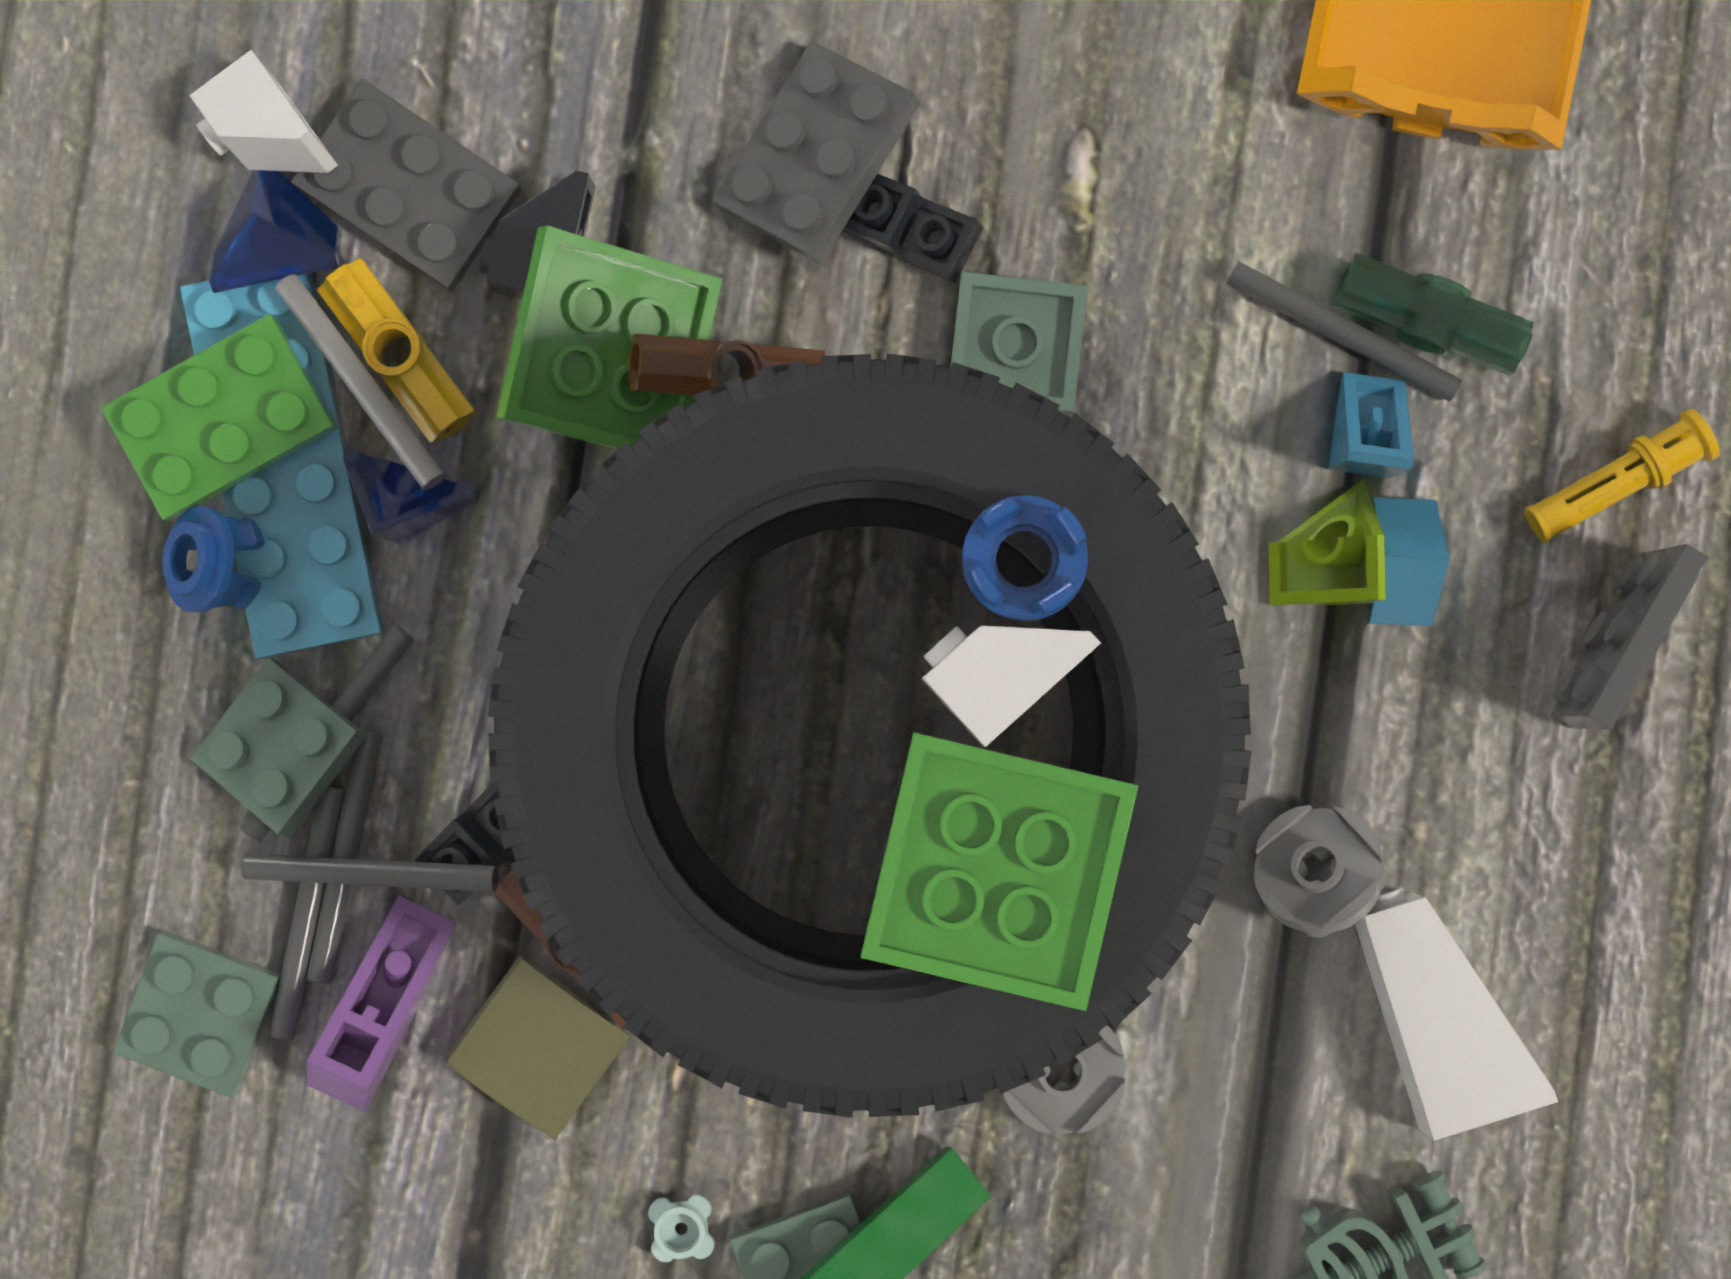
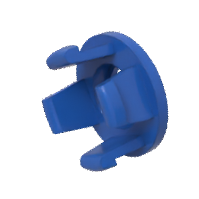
M1020 495L1007 497L985 509L973 522L966 535L962 551V566L966 582L977 600L991 612L1001 617L1017 621H1032L1048 617L1064 608L1075 597L1083 584L1088 565L1087 537L1079 520L1065 506L1061 507L1048 499L1038 496ZM1016 532H1030L1038 535L1047 543L1051 553V566L1047 576L1040 583L1030 587H1018L1008 583L1000 575L996 566V553L1000 543L1007 536Z
M204 506L191 507L177 519L165 542L162 562L163 574L169 594L179 608L187 612L203 613L221 606H236L237 609H244L253 602L262 584L256 578L234 572L233 567L234 551L255 550L264 546V537L256 522L247 517L239 520L223 516L218 510ZM189 550H197L198 558L194 572L187 570L186 559Z

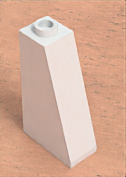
M1403 886L1383 889L1374 907L1363 919L1355 924L1419 1130L1435 1141L1557 1103L1558 1100L1553 1087L1427 898L1412 892L1405 894Z

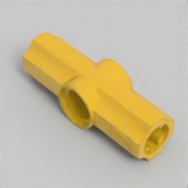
M359 258L351 263L343 264L326 277L324 283L317 289V292L361 349L367 364L381 376L430 444L436 445L464 428L477 414V411L433 354L427 340L416 331L366 262ZM398 337L409 338L411 353L405 363L397 367L386 366L384 350L387 344Z

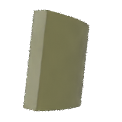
M520 955L444 1059L450 1067L485 1094L527 1123L556 1140L631 1035L627 1029L623 1030L612 1018L575 996L570 986Z

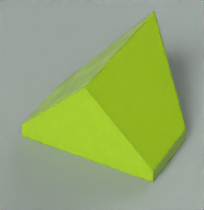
M1364 479L1278 542H1268L1270 605L1370 604L1386 600L1384 533Z

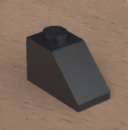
M574 171L499 220L496 237L487 236L480 261V271L483 274H488L486 283L496 294L523 298L538 227L551 226L585 237L596 189L589 173Z

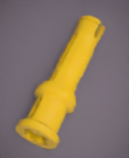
M1689 408L1679 414L1678 422L1649 438L1646 435L1634 438L1627 447V454L1578 479L1576 482L1542 501L1527 506L1524 514L1530 528L1536 537L1546 544L1553 537L1604 511L1611 505L1646 486L1651 489H1662L1672 482L1674 474L1700 460L1709 463L1720 456V448L1709 424L1700 413Z

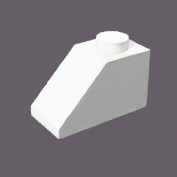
M252 50L189 95L205 117L196 126L208 143L220 156L231 150L248 170L329 173L338 166L285 90Z
M956 626L923 656L933 668L921 679L981 746L986 747L1101 642L1091 631L979 626L967 637Z

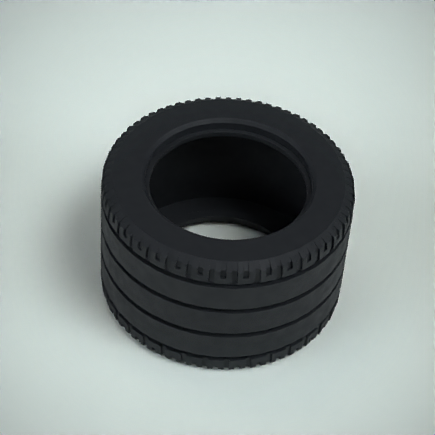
M887 353L886 359H871V354L820 356L821 363L806 365L804 359L756 370L757 377L742 381L740 376L694 395L697 401L684 409L681 404L640 429L638 432L642 437L629 446L625 442L589 475L593 479L591 484L583 492L578 489L548 528L553 531L546 545L540 543L517 586L523 592L518 605L511 604L497 651L503 652L500 668L494 667L488 717H494V733H488L490 783H497L499 798L494 799L503 846L504 849L512 848L515 862L511 863V867L529 911L534 908L537 909L543 919V922L538 925L563 965L566 967L572 963L580 973L576 980L609 1016L614 1012L618 1013L626 1021L623 1027L660 1056L664 1057L666 1052L681 1059L678 1066L721 1089L725 1082L740 1087L738 1092L740 1095L784 1109L787 1108L788 1102L803 1105L802 1111L849 1118H853V1111H869V1117L919 1115V1107L934 1105L936 1112L985 1101L983 1097L985 1092L998 1089L999 1094H1002L1045 1076L1046 1073L1043 1068L1055 1061H1058L1061 1066L1101 1041L1103 1038L1099 1032L1110 1023L1114 1027L1119 1025L1152 994L1147 987L1157 977L1161 980L1164 979L1193 941L1187 935L1194 923L1199 926L1201 925L1221 887L1223 880L1218 879L1217 875L1222 863L1225 865L1229 864L1243 817L1237 816L1236 813L1239 801H1245L1252 752L1245 750V735H1251L1249 684L1241 685L1239 670L1245 669L1235 622L1234 619L1229 621L1226 619L1223 606L1228 604L1209 558L1201 559L1195 549L1199 545L1198 541L1173 502L1166 506L1158 496L1161 489L1128 453L1122 458L1112 448L1114 442L1076 413L1072 417L1058 411L1059 404L1015 382L1012 388L999 383V376L952 362L951 368L936 365L935 359ZM1030 495L1048 499L1061 507L1065 506L1079 520L1087 537L1088 565L1085 579L1078 593L1064 608L1048 617L1040 619L1045 629L1091 631L1101 642L1065 675L1071 702L1073 731L1069 769L1138 785L1086 1011L861 958L865 935L831 932L810 927L779 915L759 904L737 888L702 850L683 817L668 772L664 725L667 694L675 664L696 620L716 594L748 565L772 550L796 539L823 531L847 527L879 526L905 529L935 537L963 550L966 535L976 518L992 504L1011 496ZM1016 532L1007 536L1000 543L996 553V566L1000 575L1010 584L1018 587H1030L1040 583L1047 576L1051 566V553L1047 543L1038 535L1030 532Z

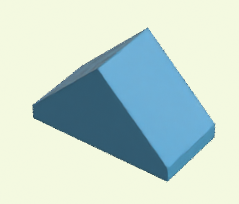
M1343 372L1339 386L1328 470L1383 478H1392L1411 470L1414 455L1406 381Z
M1373 497L1371 501L1384 533L1386 600L1367 604L1366 624L1432 626L1450 560L1437 501L1431 499Z

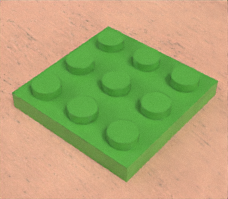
M551 226L538 227L496 418L613 449H619L625 442L629 446L642 437L638 432L640 429L680 404L684 409L696 402L695 396L630 390L627 371L628 354L632 346L633 335L648 334L709 340L723 279Z
M913 732L861 958L1086 1011L1138 785Z

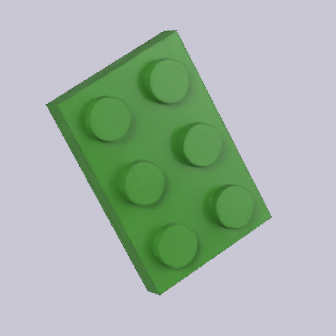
M272 314L262 317L101 407L162 520L169 522L180 517L189 508L202 505L338 429L278 319Z

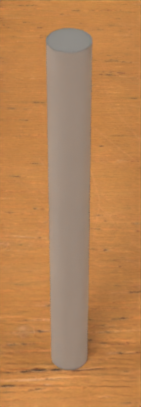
M292 274L283 278L276 285L275 290L422 489L429 490L435 487L445 477L444 473L296 274Z

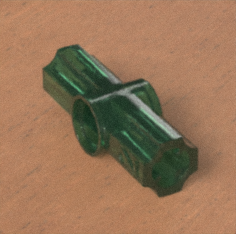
M1355 253L1351 257L1335 292L1332 305L1343 312L1351 313L1363 320L1394 330V336L1398 340L1413 348L1438 355H1446L1450 352L1508 376L1515 373L1520 361L1526 354L1533 336L1534 322L1471 298L1470 290L1453 280L1425 273L1415 276L1359 253Z

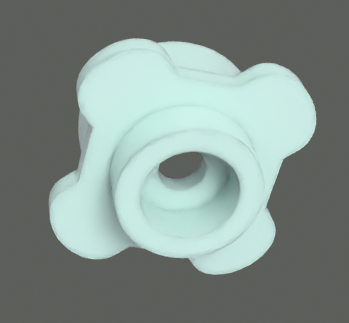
M695 1194L688 1201L671 1202L667 1198L662 1197L656 1199L651 1204L648 1216L655 1223V1240L652 1243L651 1251L656 1259L662 1262H670L673 1258L685 1259L691 1256L697 1259H704L711 1254L715 1241L708 1233L707 1217L710 1215L712 1207L706 1197ZM678 1223H685L688 1230L684 1234H679L675 1226Z

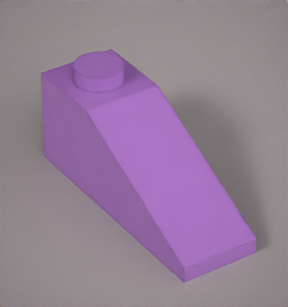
M398 896L306 1062L307 1086L363 1112L366 1111L399 1049L456 927L455 921Z

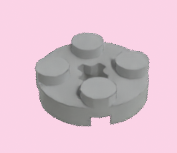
M1311 805L1295 807L1284 812L1266 827L1259 837L1255 850L1257 857L1254 864L1255 873L1253 872L1254 882L1266 908L1284 925L1301 930L1308 936L1315 938L1326 937L1332 932L1344 930L1363 919L1376 904L1380 892L1386 883L1382 852L1373 831L1353 812L1332 806L1333 810L1327 808L1312 809ZM1311 856H1314L1320 862L1331 857L1335 860V863L1330 868L1332 876L1324 882L1318 879L1309 882L1304 879L1308 873L1304 862Z
M1108 1025L1099 1032L1103 1038L1101 1041L1075 1056L1078 1060L1072 1068L1078 1077L1072 1084L1069 1085L1062 1079L1056 1082L1054 1086L1045 1079L1051 1071L1049 1066L1043 1068L1046 1073L1045 1076L1003 1093L1012 1112L1024 1124L1046 1134L1055 1135L1054 1133L1068 1134L1072 1132L1079 1134L1098 1127L1112 1115L1124 1094L1126 1066L1122 1045Z

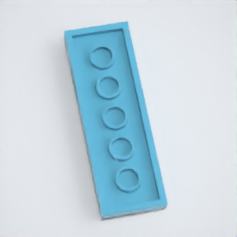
M305 261L180 286L194 355L262 317L272 314L278 319L338 427L333 432L222 493L226 516L242 520L244 517L253 519L260 528L265 541L264 546L259 549L234 551L238 573L256 578L262 584L256 598L245 608L255 659H265L385 633L331 365L275 290L276 285L283 278L296 274L317 302L311 267Z

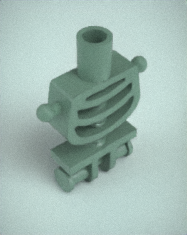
M1439 1170L1427 1173L1412 1183L1415 1192H1420L1427 1206L1426 1209L1417 1213L1407 1192L1399 1185L1387 1190L1405 1227V1233L1399 1232V1236L1395 1234L1393 1239L1388 1237L1372 1219L1357 1210H1341L1323 1221L1318 1208L1315 1206L1304 1207L1301 1211V1220L1304 1224L1310 1226L1312 1230L1299 1239V1246L1310 1266V1270L1292 1279H1378L1377 1276L1380 1275V1272L1385 1273L1386 1269L1390 1272V1279H1408L1403 1260L1408 1262L1410 1257L1415 1259L1416 1255H1418L1429 1279H1448L1439 1260L1440 1257L1450 1254L1456 1267L1454 1269L1456 1278L1467 1279L1484 1271L1487 1268V1263L1484 1258L1479 1257L1472 1243L1476 1237L1472 1225H1457L1454 1218L1463 1212V1206L1458 1198L1450 1197L1443 1182L1445 1176ZM1442 1224L1444 1232L1429 1239L1426 1232ZM1357 1229L1364 1230L1372 1234L1378 1243H1376V1247L1370 1246V1250H1363L1347 1232ZM1334 1242L1341 1243L1351 1253V1259L1347 1257L1345 1262L1339 1260L1328 1245ZM1323 1260H1326L1330 1265L1327 1271L1322 1265Z

